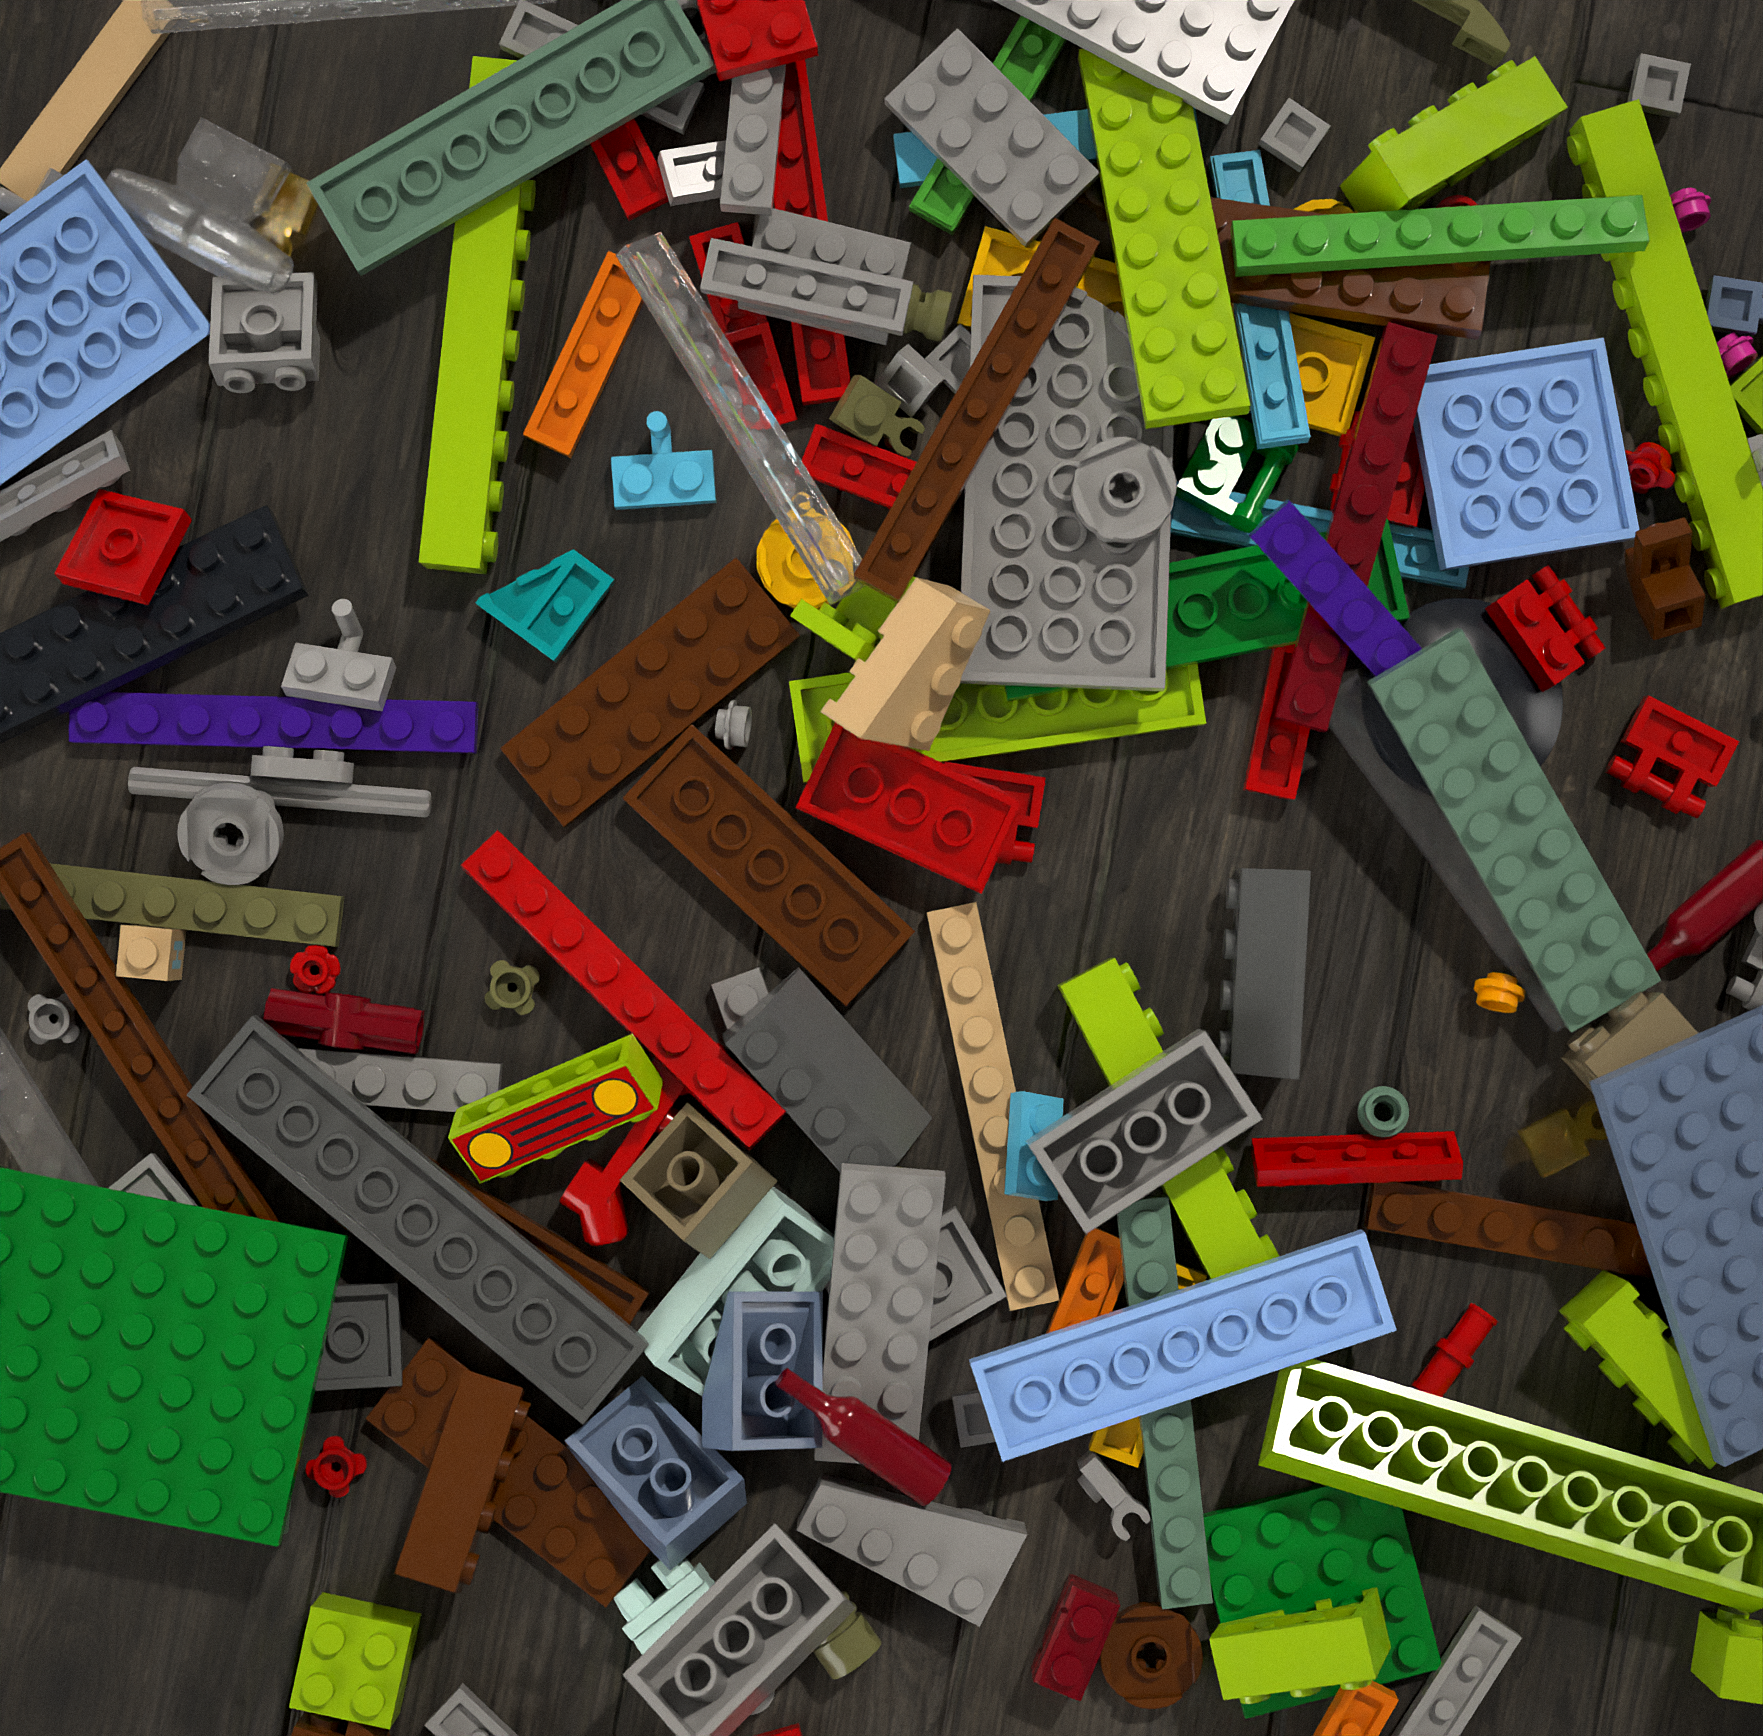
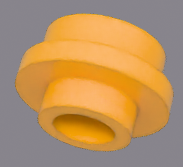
M1490 972L1487 974V978L1477 979L1474 984V991L1478 994L1476 1003L1485 1009L1501 1013L1516 1012L1518 1003L1525 999L1526 991L1517 985L1518 980L1515 977L1499 972Z

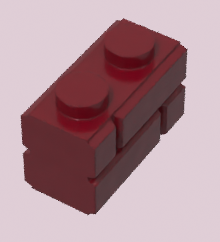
M1069 1574L1043 1636V1647L1038 1648L1031 1665L1034 1682L1072 1699L1082 1700L1120 1608L1115 1592L1076 1575Z

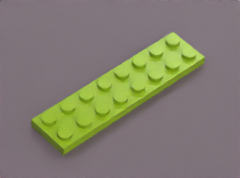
M1079 49V67L1098 171L1100 172V182L1145 428L1150 429L1249 414L1250 401L1193 107L1183 102L1182 97L1164 89H1158L1085 49Z
M1198 664L1166 670L1164 691L1074 688L1007 702L1004 685L959 684L930 750L911 749L945 763L1205 725L1206 718ZM850 672L789 681L804 783L808 782L835 724V721L820 711L829 699L837 703L855 677Z

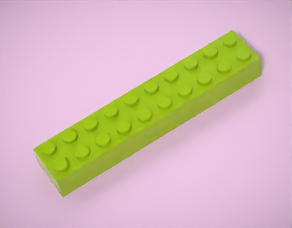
M1310 1359L1279 1370L1259 1466L1745 1612L1753 1613L1763 1608L1762 1493L1316 1359Z

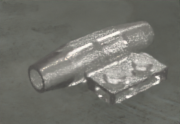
M201 117L177 159V185L123 168L115 169L105 181L107 186L150 241L217 277L276 295L288 284L294 268L293 259L248 224L263 212L269 211L292 169L286 161Z

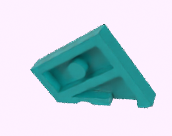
M573 549L551 560L550 564L538 570L533 569L516 578V581L491 594L486 593L480 596L475 603L551 660L557 662L616 581Z

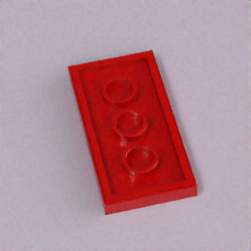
M835 722L796 809L982 894L1024 800L909 747L861 739Z

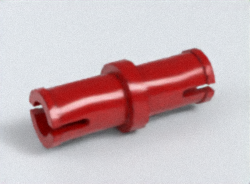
M1471 1302L1446 1339L1440 1337L1435 1344L1438 1351L1417 1380H1414L1411 1385L1419 1391L1443 1397L1463 1368L1468 1370L1475 1362L1471 1357L1491 1329L1497 1325L1498 1321Z

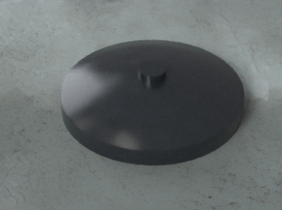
M1468 598L1439 600L1409 613L1410 618L1407 621L1399 622L1422 649L1457 628L1463 630L1541 767L1552 751L1561 727L1563 715L1561 681L1542 693L1485 610L1492 603ZM1366 667L1361 691L1362 713L1369 738L1382 761L1398 778L1421 793L1433 797L1367 681L1375 676Z

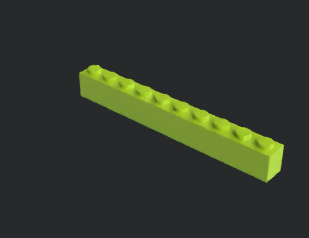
M473 56L469 88L518 60ZM527 180L455 222L419 563L428 569L487 574L488 562L495 563L497 558L498 532H491L493 512H501L503 504L504 485L503 482L496 480L498 461L506 462L509 449V432L502 431L504 411L511 412L514 402V381H507L509 361L516 362L519 354L520 334L519 331L513 330L514 311H522L524 306L525 282L518 280L520 261H527L529 257L530 231L523 230L525 211H533L535 180Z
M1637 99L1582 116L1569 130L1570 136L1567 138V148L1572 163L1575 166L1580 165L1586 183L1582 186L1583 199L1643 196L1649 234V243L1645 251L1601 254L1604 261L1611 262L1616 278L1613 281L1614 298L1621 310L1626 309L1631 329L1628 330L1629 345L1633 355L1636 358L1641 357L1647 376L1643 379L1644 393L1649 404L1657 407L1662 423L1658 428L1661 446L1672 455L1677 470L1674 487L1678 498L1682 503L1687 502L1692 522L1689 523V526L1693 532L1692 543L1697 551L1702 550L1708 568L1704 572L1707 591L1712 599L1718 600L1720 609L1763 596V488L1640 100Z

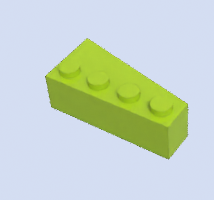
M1536 56L1516 66L1513 60L1506 62L1487 76L1489 83L1477 88L1474 82L1454 93L1447 100L1450 105L1438 111L1432 105L1418 113L1408 122L1411 128L1400 134L1397 133L1395 128H1392L1374 139L1368 145L1371 153L1340 185L1354 210L1358 213L1417 209L1425 204L1427 199L1447 185L1445 180L1452 187L1480 168L1486 162V156L1492 162L1551 124L1568 107Z
M1602 1270L1559 1310L1569 1321L1563 1329L1581 1349L1586 1351L1591 1346L1604 1361L1598 1365L1599 1369L1617 1388L1620 1389L1626 1384L1638 1397L1632 1403L1633 1406L1653 1427L1659 1422L1665 1426L1673 1435L1667 1443L1688 1465L1696 1460L1710 1470L1717 1463L1713 1460L1674 1338L1672 1336L1667 1338L1662 1333L1668 1328L1667 1325L1653 1310H1649L1637 1299L1640 1294L1628 1281Z

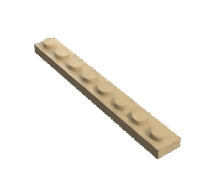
M974 902L926 912L1009 1310L1012 1311L1060 1301L1039 1200L1004 1194L1010 1095L1016 1092L977 903Z

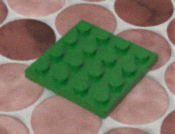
M1316 1484L1203 1513L1211 1591L1220 1624L1283 1609L1284 1615L1315 1611L1314 1602L1328 1598L1331 1599L1333 1608L1363 1601L1362 1590L1377 1587L1391 1648L1377 1678L1373 1681L1383 1684L1434 1671L1441 1665L1402 1508L1323 1484ZM1341 1685L1323 1686L1318 1693L1305 1697H1292L1290 1691L1272 1693L1271 1697L1265 1701L1254 1704H1242L1240 1702L1242 1713L1245 1719L1333 1697L1337 1694Z

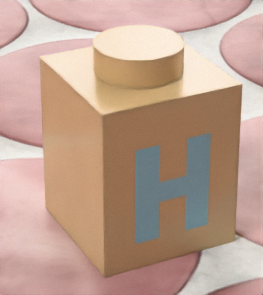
M121 925L116 976L162 981L182 980L186 930L143 925Z

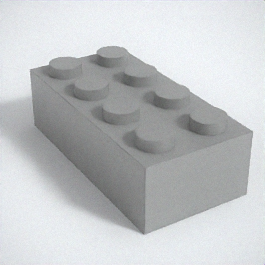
M1197 1029L1027 1139L1026 1143L1081 1228L1087 1234L1262 1120V1118L1206 1031Z
M774 1524L623 1675L677 1736H729L856 1607L780 1527Z

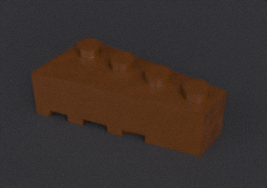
M463 1370L394 1574L460 1594L464 1584L471 1585L480 1559V1555L474 1553L480 1533L488 1534L497 1508V1504L491 1502L496 1483H505L513 1461L514 1453L507 1451L512 1432H522L531 1403L523 1401L525 1395L523 1388Z

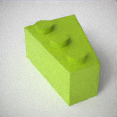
M1377 1587L1362 1590L1363 1601L1333 1608L1331 1599L1328 1598L1315 1601V1611L1284 1615V1611L1281 1609L1219 1624L1209 1641L1223 1700L1240 1698L1242 1704H1254L1269 1699L1272 1693L1290 1691L1292 1697H1305L1318 1693L1323 1686L1340 1684L1343 1690H1356L1369 1686L1372 1680L1377 1678L1391 1648Z

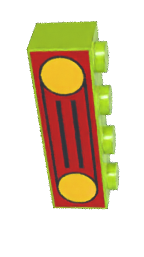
M630 1034L457 1108L448 1139L480 1184L497 1176L501 1178L508 1177L528 1163L540 1158L551 1159L560 1154L566 1147L583 1140H596L605 1135L610 1129L628 1121L639 1122L644 1120L658 1109L663 1079L634 1035Z

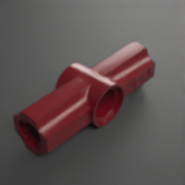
M271 988L265 1004L263 1019L280 1035L319 1039L318 1043L349 1049H364V1046L416 1054L419 1051L423 1038L425 1010L393 1004L372 1003L371 998L331 992H326L325 995Z

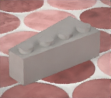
M821 1473L798 1517L796 1530L979 1627L1027 1537L1025 1523L1009 1518L1005 1520L984 1515L980 1511L963 1507L959 1509L935 1502L921 1506L906 1495Z

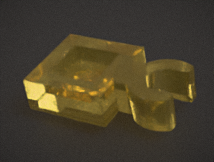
M275 165L272 166L254 210L255 213L266 217L263 226L257 228L251 234L248 249L262 254L266 242L274 239L276 248L271 259L282 264L288 261L292 253V242L289 238L292 229L305 235L318 205L306 184L309 180Z
M1595 1100L1583 1104L1577 1113V1117L1574 1119L1571 1118L1567 1109L1561 1108L1517 1131L1541 1177L1546 1178L1589 1156L1590 1153L1584 1141L1590 1138L1596 1140L1608 1139L1604 1126L1600 1129H1595L1591 1124L1592 1115L1599 1111Z

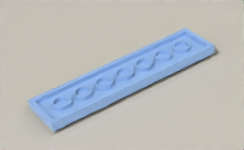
M1360 1229L969 1359L1003 1462L1397 1330L1366 1234Z

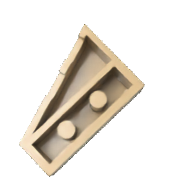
M915 578L878 630L884 636L866 662L859 658L849 671L855 677L837 703L829 699L820 712L861 739L929 751L934 738L940 730L941 722L955 690L961 682V677L974 647L981 637L982 629L991 610L949 585Z

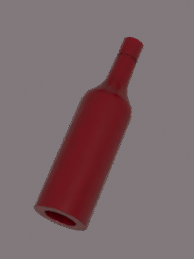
M1758 839L1754 841L1667 917L1662 937L1658 944L1647 953L1656 972L1660 971L1674 959L1683 956L1699 955L1705 952L1763 902V841Z
M785 1368L779 1375L775 1385L790 1396H793V1398L815 1414L821 1424L825 1438L834 1446L921 1506L931 1503L940 1493L951 1473L952 1466L949 1461L859 1398L828 1395L806 1380H803V1378L788 1368Z

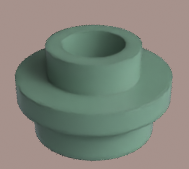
M1379 1086L1369 1090L1362 1096L1358 1104L1357 1115L1361 1126L1369 1134L1381 1138L1391 1137L1399 1133L1407 1124L1409 1106L1399 1091L1391 1087ZM1378 1103H1383L1390 1108L1391 1116L1386 1122L1379 1121L1374 1115V1107Z

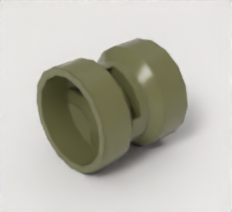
M913 284L903 334L907 335L916 330L919 333H923L927 340L941 343L953 293L939 289L933 293H924L918 284Z

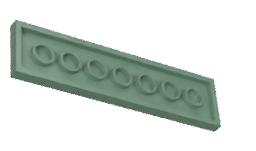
M621 0L313 178L306 184L360 276H363L716 71L715 65L677 0Z
M1457 628L1367 681L1566 1028L1572 1033L1624 1003L1637 992H1643L1662 981L1463 630Z

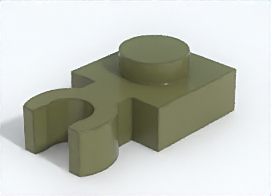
M862 375L853 376L829 418L863 442L877 446L880 439L884 437L885 446L890 452L910 457L912 451L908 447L903 446L900 441L902 430L907 428L915 434H923L925 430L922 423L914 418H898L895 416L901 401Z

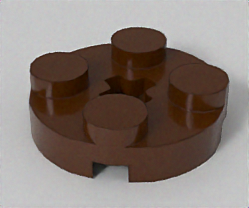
M1140 1602L1130 1605L1117 1613L1099 1660L1105 1680L1117 1694L1125 1698V1701L1140 1708L1158 1709L1175 1704L1183 1697L1182 1694L1190 1688L1192 1683L1194 1682L1195 1684L1201 1673L1203 1653L1196 1630L1183 1612L1176 1608L1162 1609L1159 1602ZM1154 1642L1157 1649L1165 1650L1164 1657L1157 1658L1155 1662L1156 1667L1152 1668L1146 1667L1144 1659H1136L1137 1652L1143 1650L1145 1643Z

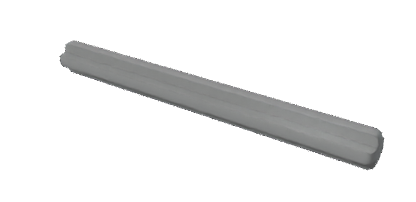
M143 767L131 768L128 777L129 792L139 795L193 799L198 791L218 783L233 782L250 786L255 790L265 791L271 795L276 806L427 817L430 814L432 803L431 792L417 789Z

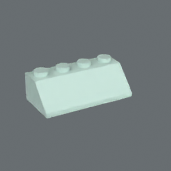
M772 1187L711 1259L702 1253L697 1256L640 1327L638 1332L649 1343L644 1353L654 1366L702 1396L728 1292H822L825 1288L824 1286L831 1279L835 1235L795 1201L775 1187Z

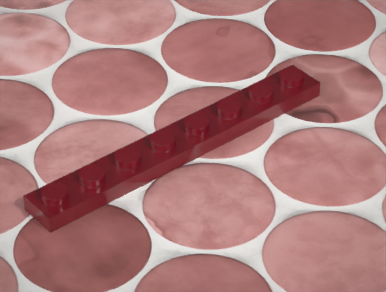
M1391 322L1384 326L1325 536L1326 542L1367 587L1438 337L1437 335ZM1308 601L1274 719L1324 733L1329 726L1350 648Z

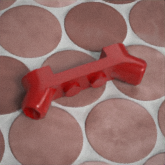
M717 1042V1044L727 1053L726 1048ZM655 1058L652 1064L663 1079L658 1109L644 1120L635 1123L606 1168L591 1158L586 1160L559 1200V1203L580 1216L584 1241L592 1246L618 1242L627 1236L629 1229L620 1188L622 1183L620 1179L644 1153L645 1147L654 1134H660L679 1111L673 1106L679 1097L691 1094Z

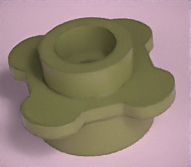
M505 960L495 962L490 968L493 978L490 983V991L485 994L486 1004L494 1010L505 1007L515 1009L520 1015L530 1013L535 1007L532 994L534 985L540 980L539 971L532 965L519 968L510 966ZM512 982L517 985L515 992L508 990V985Z

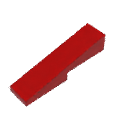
M738 222L689 236L701 278L711 238L745 245ZM707 294L749 434L797 420L766 315L739 309L738 300Z

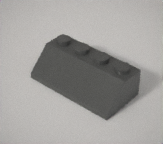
M1239 868L1236 869L1235 878L1227 879L1226 909H1234L1233 929H1225L1223 936V959L1231 960L1230 980H1222L1220 1010L1228 1011L1227 1031H1219L1217 1050L1232 1073L1299 1079L1311 871Z
M799 967L722 1034L724 1043L840 1173L841 1163L894 1167L932 1120L931 1115Z

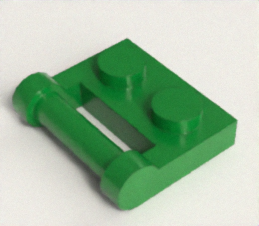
M1239 416L1211 419L1177 484L1175 496L1240 531L1250 533L1262 522L1264 516L1261 511L1284 466L1293 462L1299 447L1297 444L1257 449L1254 426L1249 421ZM1252 451H1255L1266 457L1244 502L1237 503L1231 500L1229 496Z

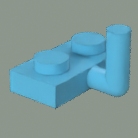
M654 411L647 417V426L651 432L652 454L611 457L614 507L616 510L717 503L713 451L672 453L671 428L666 416L660 411Z
M1025 1091L1011 1093L1005 1195L1042 1201L1058 1200L1057 1189L1026 1143V1140L1063 1117V1098Z

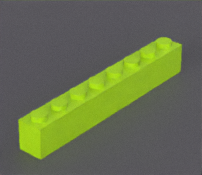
M1111 957L1057 985L1109 1086L1163 1052L1157 1038L1164 1035V1032L1152 1009L1148 1008L1142 1011L1133 993L1141 988L1127 962L1119 966L1116 959ZM1222 1146L1161 1185L1164 1194L1169 1197V1203L1209 1280L1279 1257L1269 1236L1266 1234L1259 1238L1250 1221L1258 1216L1244 1189L1235 1192L1227 1174L1234 1171V1168Z

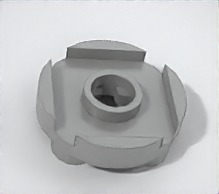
M1123 436L1104 440L1087 451L1075 471L1071 496L1078 518L1098 539L1109 543H1131L1143 540L1160 529L1172 511L1177 485L1173 468L1160 450L1152 445L1149 447L1143 442H1137L1135 438ZM1122 477L1126 484L1135 482L1138 490L1132 493L1131 502L1124 503L1121 498L1113 499L1110 492L1115 489L1114 480L1116 478Z
M224 782L198 791L180 817L177 835L182 854L188 862L192 859L194 864L203 870L201 873L203 876L220 884L240 885L253 881L262 872L268 870L281 851L284 830L281 817L275 809V802L271 795L244 784ZM227 823H232L242 831L243 836L238 838L235 845L229 844L228 837L219 834L218 828H224Z

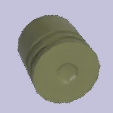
M842 1591L844 1596L849 1600L850 1596L848 1595V1593L846 1591ZM854 1602L851 1603L856 1609L813 1651L834 1680L847 1675L862 1665L882 1644V1641L863 1614L856 1612L857 1606Z

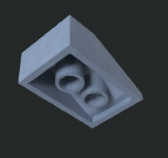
M728 1292L702 1395V1448L729 1451L822 1448V1427L815 1414L793 1398V1396L777 1387L775 1383L782 1371L788 1368L803 1378V1380L823 1391V1292Z
M643 1376L565 1440L567 1448L633 1532L669 1570L673 1569L747 1504L744 1478L715 1449L702 1448V1436Z

